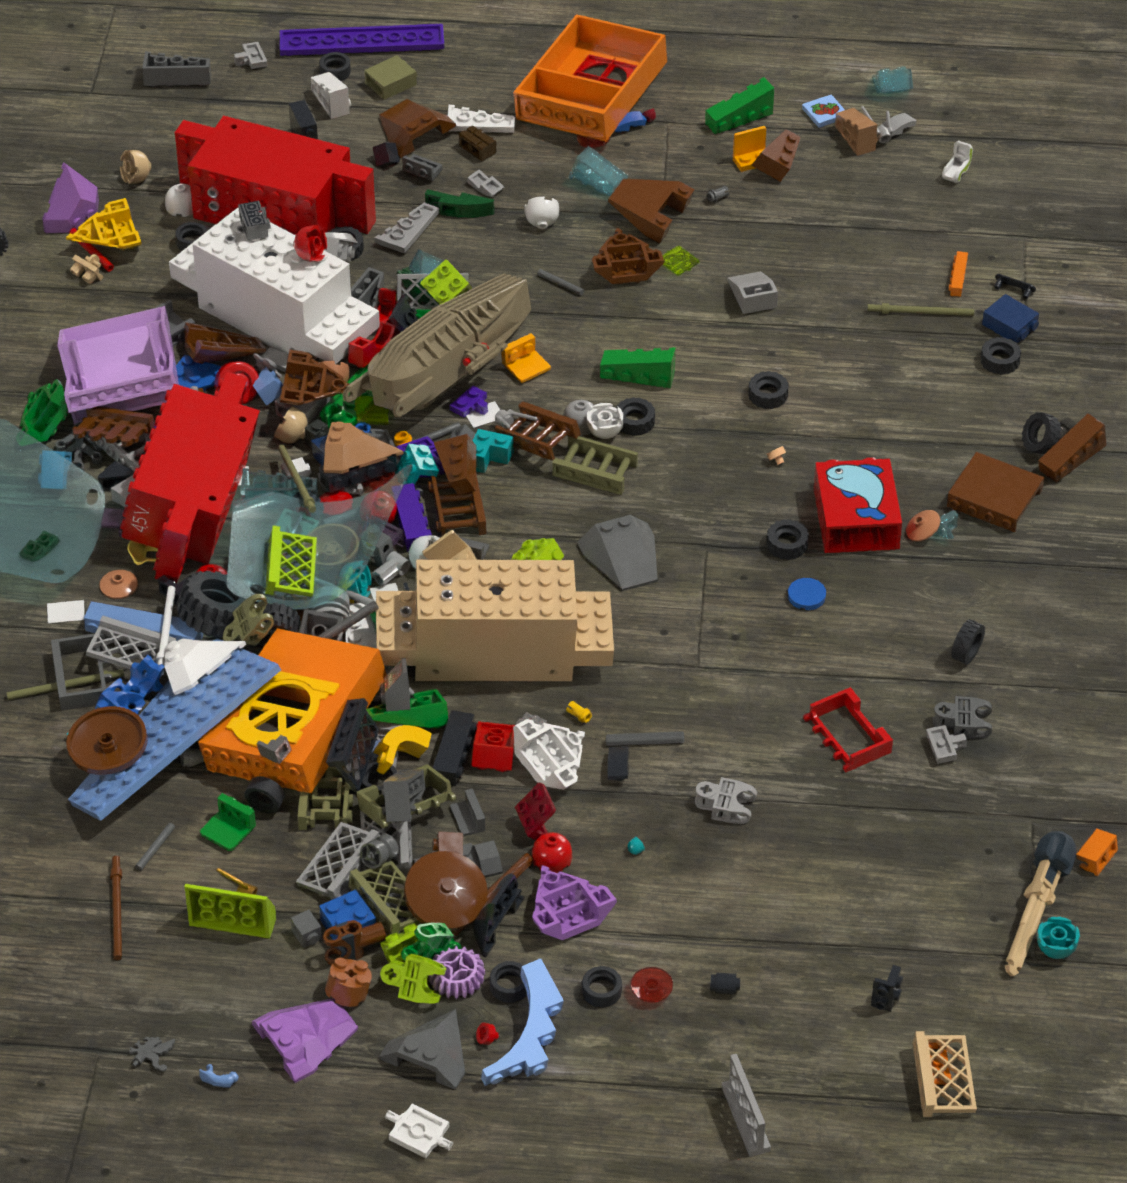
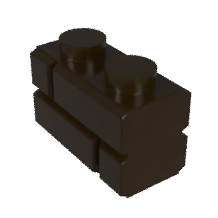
M472 125L467 130L459 133V146L482 162L496 154V140L486 135L482 129H477Z

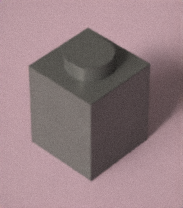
M310 910L291 917L292 932L303 948L313 945L322 939L321 926Z

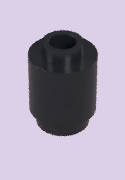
M716 972V974H711L710 991H715V994L735 995L736 991H740V978H736L737 973Z

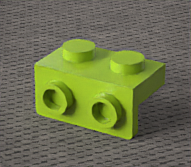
M410 924L403 928V932L390 934L385 938L386 941L380 943L388 963L394 960L405 961L400 953L404 947L412 945L418 940L414 934L418 925Z

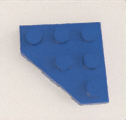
M184 355L176 365L179 385L187 388L196 386L198 389L203 388V391H206V388L215 386V377L221 366L209 362H204L203 364L196 363L190 356Z

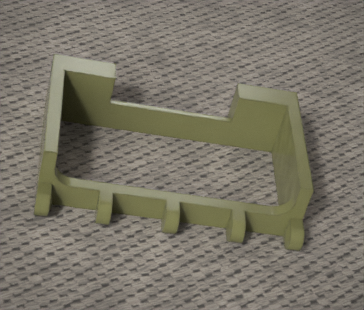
M428 764L416 768L424 769L425 788L431 786L441 794L414 804L416 805V810L411 811V815L415 813L420 815L423 810L431 807L438 808L441 803L449 800L451 802L456 801V796L451 791L448 779ZM372 785L356 792L359 809L382 828H387L388 824L392 822H387L386 815H383L382 807L380 806L385 804V796L379 795L378 787Z

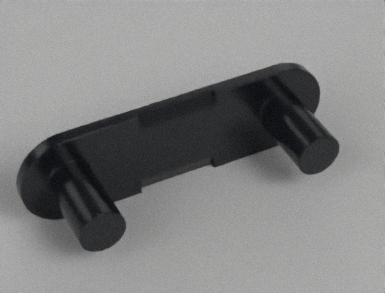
M1002 274L995 275L997 280L994 285L995 289H1000L1002 283L1025 290L1023 294L1025 299H1028L1031 293L1036 292V287L1032 284Z

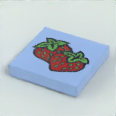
M832 95L802 104V109L818 128L834 123L836 113L845 110Z

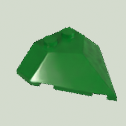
M58 379L54 380L52 385L48 383L36 389L35 393L30 392L28 394L29 400L25 405L20 422L22 429L16 437L17 443L20 446L47 441L49 437L56 433L57 425L65 420L68 410L63 386Z

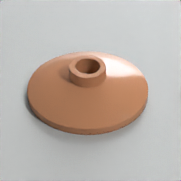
M925 510L916 514L906 527L908 538L916 542L930 538L940 526L941 519L939 514L933 510Z
M126 570L111 571L100 580L101 592L111 599L129 597L138 587L136 576Z

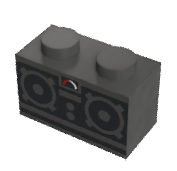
M259 201L238 204L239 219L247 241L269 237L268 229H271L269 218L266 219L265 207H261Z

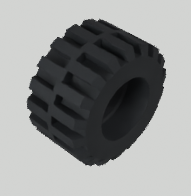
M267 603L263 614H271L274 625L256 646L263 649L276 629L299 633L301 621L300 616L297 615L298 613L292 610L290 606H285V604Z

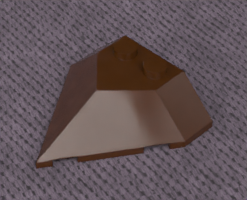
M617 228L614 236H610L599 249V254L593 256L592 264L594 271L610 283L623 284L626 282L648 280L664 264V259L660 250H652L649 248V244L630 234H623L622 230Z
M289 349L280 403L299 406L341 394L350 384L343 380V376L324 363H318L312 359L313 356L308 352Z

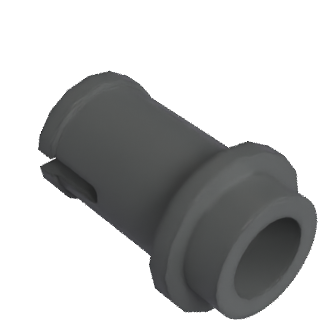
M722 186L716 190H709L706 194L707 200L715 203L718 199L729 196V192L725 193V191H728V188Z

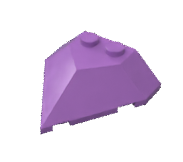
M64 162L61 167L63 172L60 178H57L48 202L50 204L47 213H44L42 218L44 232L69 233L72 228L78 229L81 224L98 212L99 197L97 187Z
M542 865L533 921L542 933L564 940L599 926L617 903V900L605 886L599 885L597 887L589 884V881L561 871L559 873L549 871V867Z

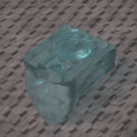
M952 510L940 517V526L936 531L939 536L946 539H954L951 530L957 527L958 514Z

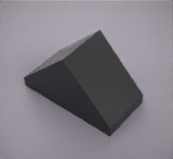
M114 461L98 475L100 491L111 490L115 485L134 475L135 471Z

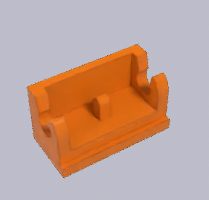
M1096 829L1076 854L1077 859L1088 864L1081 863L1080 867L1098 876L1118 851L1117 835Z

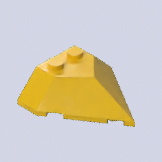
M126 198L107 203L104 206V210L100 213L96 212L78 227V231L66 236V240L110 246L120 250L133 249L142 245L138 231L135 230Z

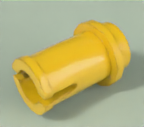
M574 701L568 704L572 708L567 707L566 711L577 717L579 722L587 723L590 721L592 713L588 708L584 709Z

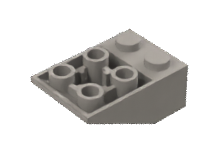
M761 271L727 278L743 314L777 308L778 291L773 280Z

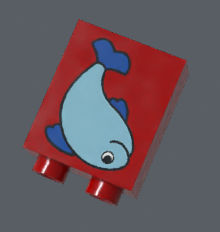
M865 458L852 461L833 459L826 462H815L814 494L824 553L900 549L902 519L890 459Z

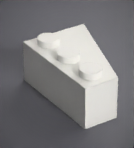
M330 72L311 77L312 92L331 119L350 114L349 106H351V101L349 99L348 87Z

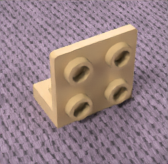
M453 530L422 551L428 560H477L471 548Z

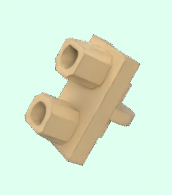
M77 255L72 258L75 262L70 268L73 275L79 277L84 271L85 273L82 278L90 285L95 279L100 281L103 279V275L99 274L98 268L101 266V263H99L97 255L86 256L85 260Z

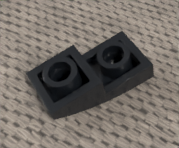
M629 746L609 747L608 780L622 781L628 779Z

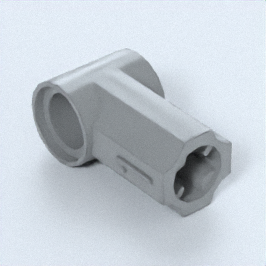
M393 551L387 556L385 563L372 572V577L378 585H385L397 574L404 575L409 570L411 562L396 551Z

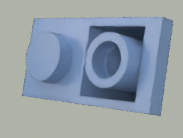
M265 367L261 371L259 378L254 382L253 387L264 403L268 405L281 395L283 384L274 371L270 372Z

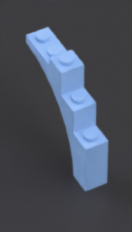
M542 959L528 963L521 968L520 976L525 986L529 1003L528 1021L520 1039L513 1048L496 1063L482 1070L481 1079L485 1086L490 1083L497 1084L509 1075L516 1076L522 1070L525 1071L528 1077L533 1074L539 1075L547 1069L548 1058L542 1046L550 1044L555 1038L556 1029L549 1016H555L562 1010L564 1000Z

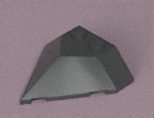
M456 1009L388 1041L379 1056V1060L398 1067L404 1059L436 1072L437 1083L456 1090L465 1075Z

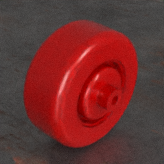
M236 361L229 362L219 369L215 377V389L217 391L220 390L218 389L220 378H224L226 372L248 378L242 405L249 403L256 397L257 391L253 384L259 376L251 365Z

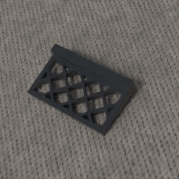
M365 698L347 700L326 760L329 767H336L353 792L360 790L380 730L366 710L368 702Z

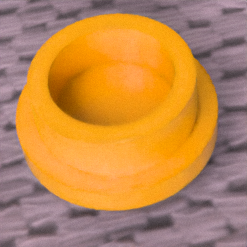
M400 431L394 436L395 446L412 441L411 435L406 431Z

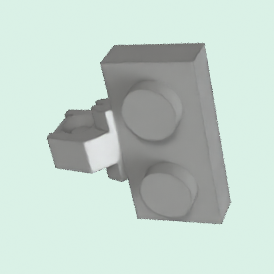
M258 42L242 44L243 52L234 54L236 66L249 64L251 69L267 66V59Z
M946 725L926 729V735L937 764L957 760L956 751L967 746L965 734L949 735Z

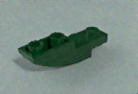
M429 189L425 192V203L438 207L439 215L475 218L490 216L495 213L494 199L463 192L460 197Z

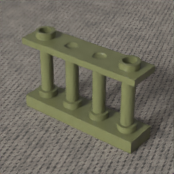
M568 436L569 451L564 460L555 458L552 462L553 476L622 495L625 480L623 475L628 466L637 468L638 453L580 436L577 439ZM576 452L586 454L581 465L571 462ZM593 457L604 459L598 470L588 467ZM611 461L621 464L616 474L605 472Z

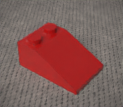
M478 721L473 744L472 767L481 770L491 768L500 772L511 771L515 751V725Z

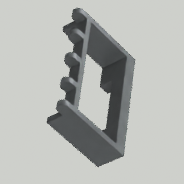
M95 634L51 640L61 710L96 705L101 693L108 688L105 682H110L113 679L111 674H104L103 668L109 667L110 663L98 659L102 688L66 693L61 655L87 651ZM100 634L102 640L106 639V634ZM101 646L93 648L96 652L104 651Z

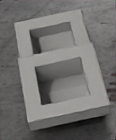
M477 170L470 175L466 181L473 188L489 197L495 196L504 189V186L493 176L488 178L481 170Z

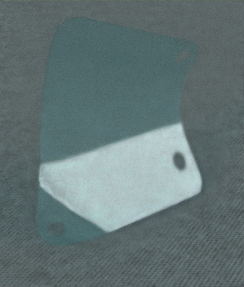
M0 419V572L48 583L64 582L83 568L93 552L103 521L105 509L104 491L98 480L9 421ZM91 489H95L98 492V499L94 505H89L86 500L87 493ZM55 569H60L65 571V573L61 575H54L51 573V571Z
M407 465L390 481L363 496L344 501L315 502L316 511L314 513H310L305 508L304 500L276 492L254 495V498L251 499L241 498L233 500L226 582L228 589L235 595L246 599L255 594L250 589L252 585H260L266 589L269 537L274 525L280 526L281 532L317 537L314 591L312 597L274 591L273 595L265 594L267 603L285 604V606H290L292 609H308L324 605L336 599L359 578L366 568L407 480L412 465ZM282 539L287 545L292 543L288 539ZM301 543L306 549L312 546V543ZM297 546L292 548L296 554L301 552ZM288 552L282 554L286 559L292 557ZM306 555L300 557L305 562L310 561ZM296 560L291 562L295 568L300 566ZM286 565L281 568L285 573L291 571ZM360 568L358 575L349 581L353 572ZM305 569L299 571V572H301L304 576H307V575L310 574V573H309L308 571H306ZM295 574L290 576L294 582L299 580ZM285 579L279 582V585H290ZM305 583L298 585L302 589L309 590V587Z

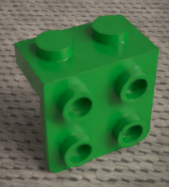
M221 793L217 798L219 811L200 830V835L220 847L232 851L256 827L255 812L250 806L243 805L235 798Z

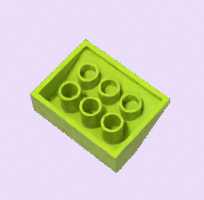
M185 884L189 926L270 939L276 921L275 906L268 897Z

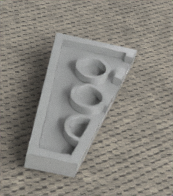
M422 203L408 213V217L398 220L397 225L392 228L388 227L384 234L374 237L375 243L405 254L439 214V208Z

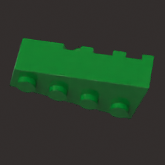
M765 77L759 79L760 82L756 85L751 84L747 86V90L740 94L736 92L729 100H722L705 111V124L714 134L773 114L774 87Z
M676 347L669 348V350L654 348L653 351L636 349V351L631 352L627 349L604 350L600 363V378L671 388L675 375Z

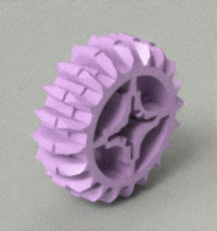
M456 946L451 950L448 947L446 952L441 951L440 955H434L433 960L446 967L445 975H429L430 985H433L434 991H439L440 996L446 993L447 998L453 995L457 1000L459 995L465 998L467 993L473 995L474 990H479L480 984H483L485 969L479 954H474L473 949L467 951L465 946L462 949H458Z

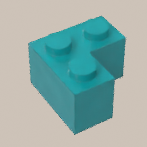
M481 429L477 430L473 439L476 445V471L485 473L490 461L508 465L514 452L513 436Z

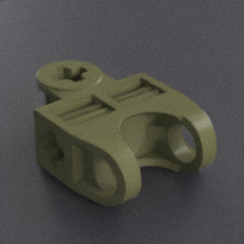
M254 594L232 612L235 620L225 628L223 632L224 641H245L246 645L244 647L248 644L255 646L267 635L274 625V620L271 614H263L267 605L265 595ZM257 600H262L257 604H253Z

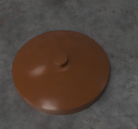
M108 706L94 709L81 716L70 728L66 745L70 759L79 769L90 774L108 775L123 771L138 761L146 749L148 735L143 720L135 712L123 707Z
M437 851L421 857L409 870L404 884L405 901L413 916L422 924L445 923L450 931L463 929L476 921L487 901L488 889L483 873L473 861L455 852Z

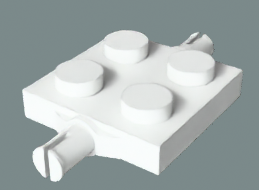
M411 1104L408 1110L401 1115L390 1110L386 1113L385 1119L395 1123V1127L389 1134L390 1141L424 1158H427L433 1148L438 1145L448 1151L452 1148L453 1142L443 1138V1135L449 1128L448 1121L414 1104Z

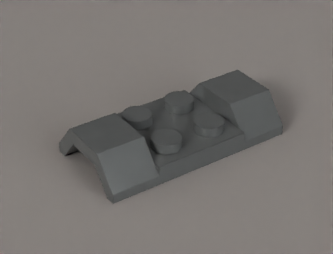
M494 841L472 845V843L463 845V856L473 861L485 878L503 874L500 856ZM420 858L412 859L413 864Z

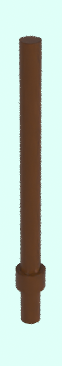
M113 856L112 869L110 870L113 898L114 959L121 960L120 880H122V869L120 868V857Z

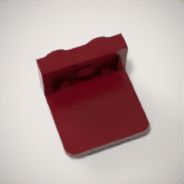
M537 783L515 806L528 837L537 840L541 835L548 833L544 824L552 817L556 809L544 783Z

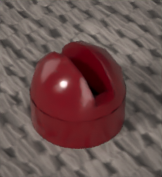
M654 108L642 113L647 122L656 119Z

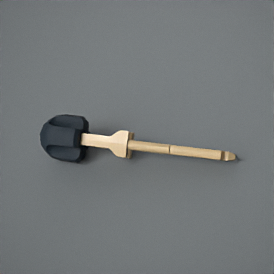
M1063 831L1047 833L1040 839L1035 850L1033 863L1037 871L1032 883L1025 890L1024 896L1029 898L1006 959L1008 965H1005V970L1010 976L1018 974L1017 970H1021L1044 909L1055 901L1054 891L1059 878L1069 875L1073 867L1077 847L1073 838Z

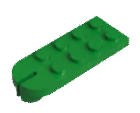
M368 365L363 368L361 367L347 383L351 384L366 373ZM365 391L351 402H346L342 399L343 393L335 395L321 410V421L327 424L328 428L332 422L351 423L355 426L374 405L372 391Z

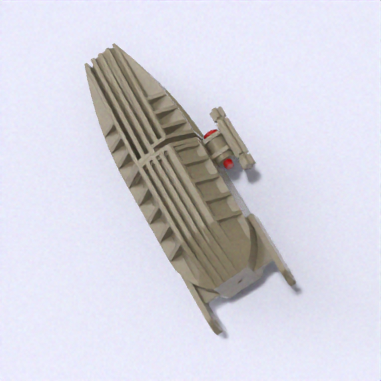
M504 273L436 306L391 339L370 361L368 371L343 390L342 399L346 402H351L369 390L372 391L375 406L393 410V415L396 417H401L409 411L425 409L469 374L475 373L508 347L505 341L516 331L531 311L527 279L522 280L521 277L506 276Z

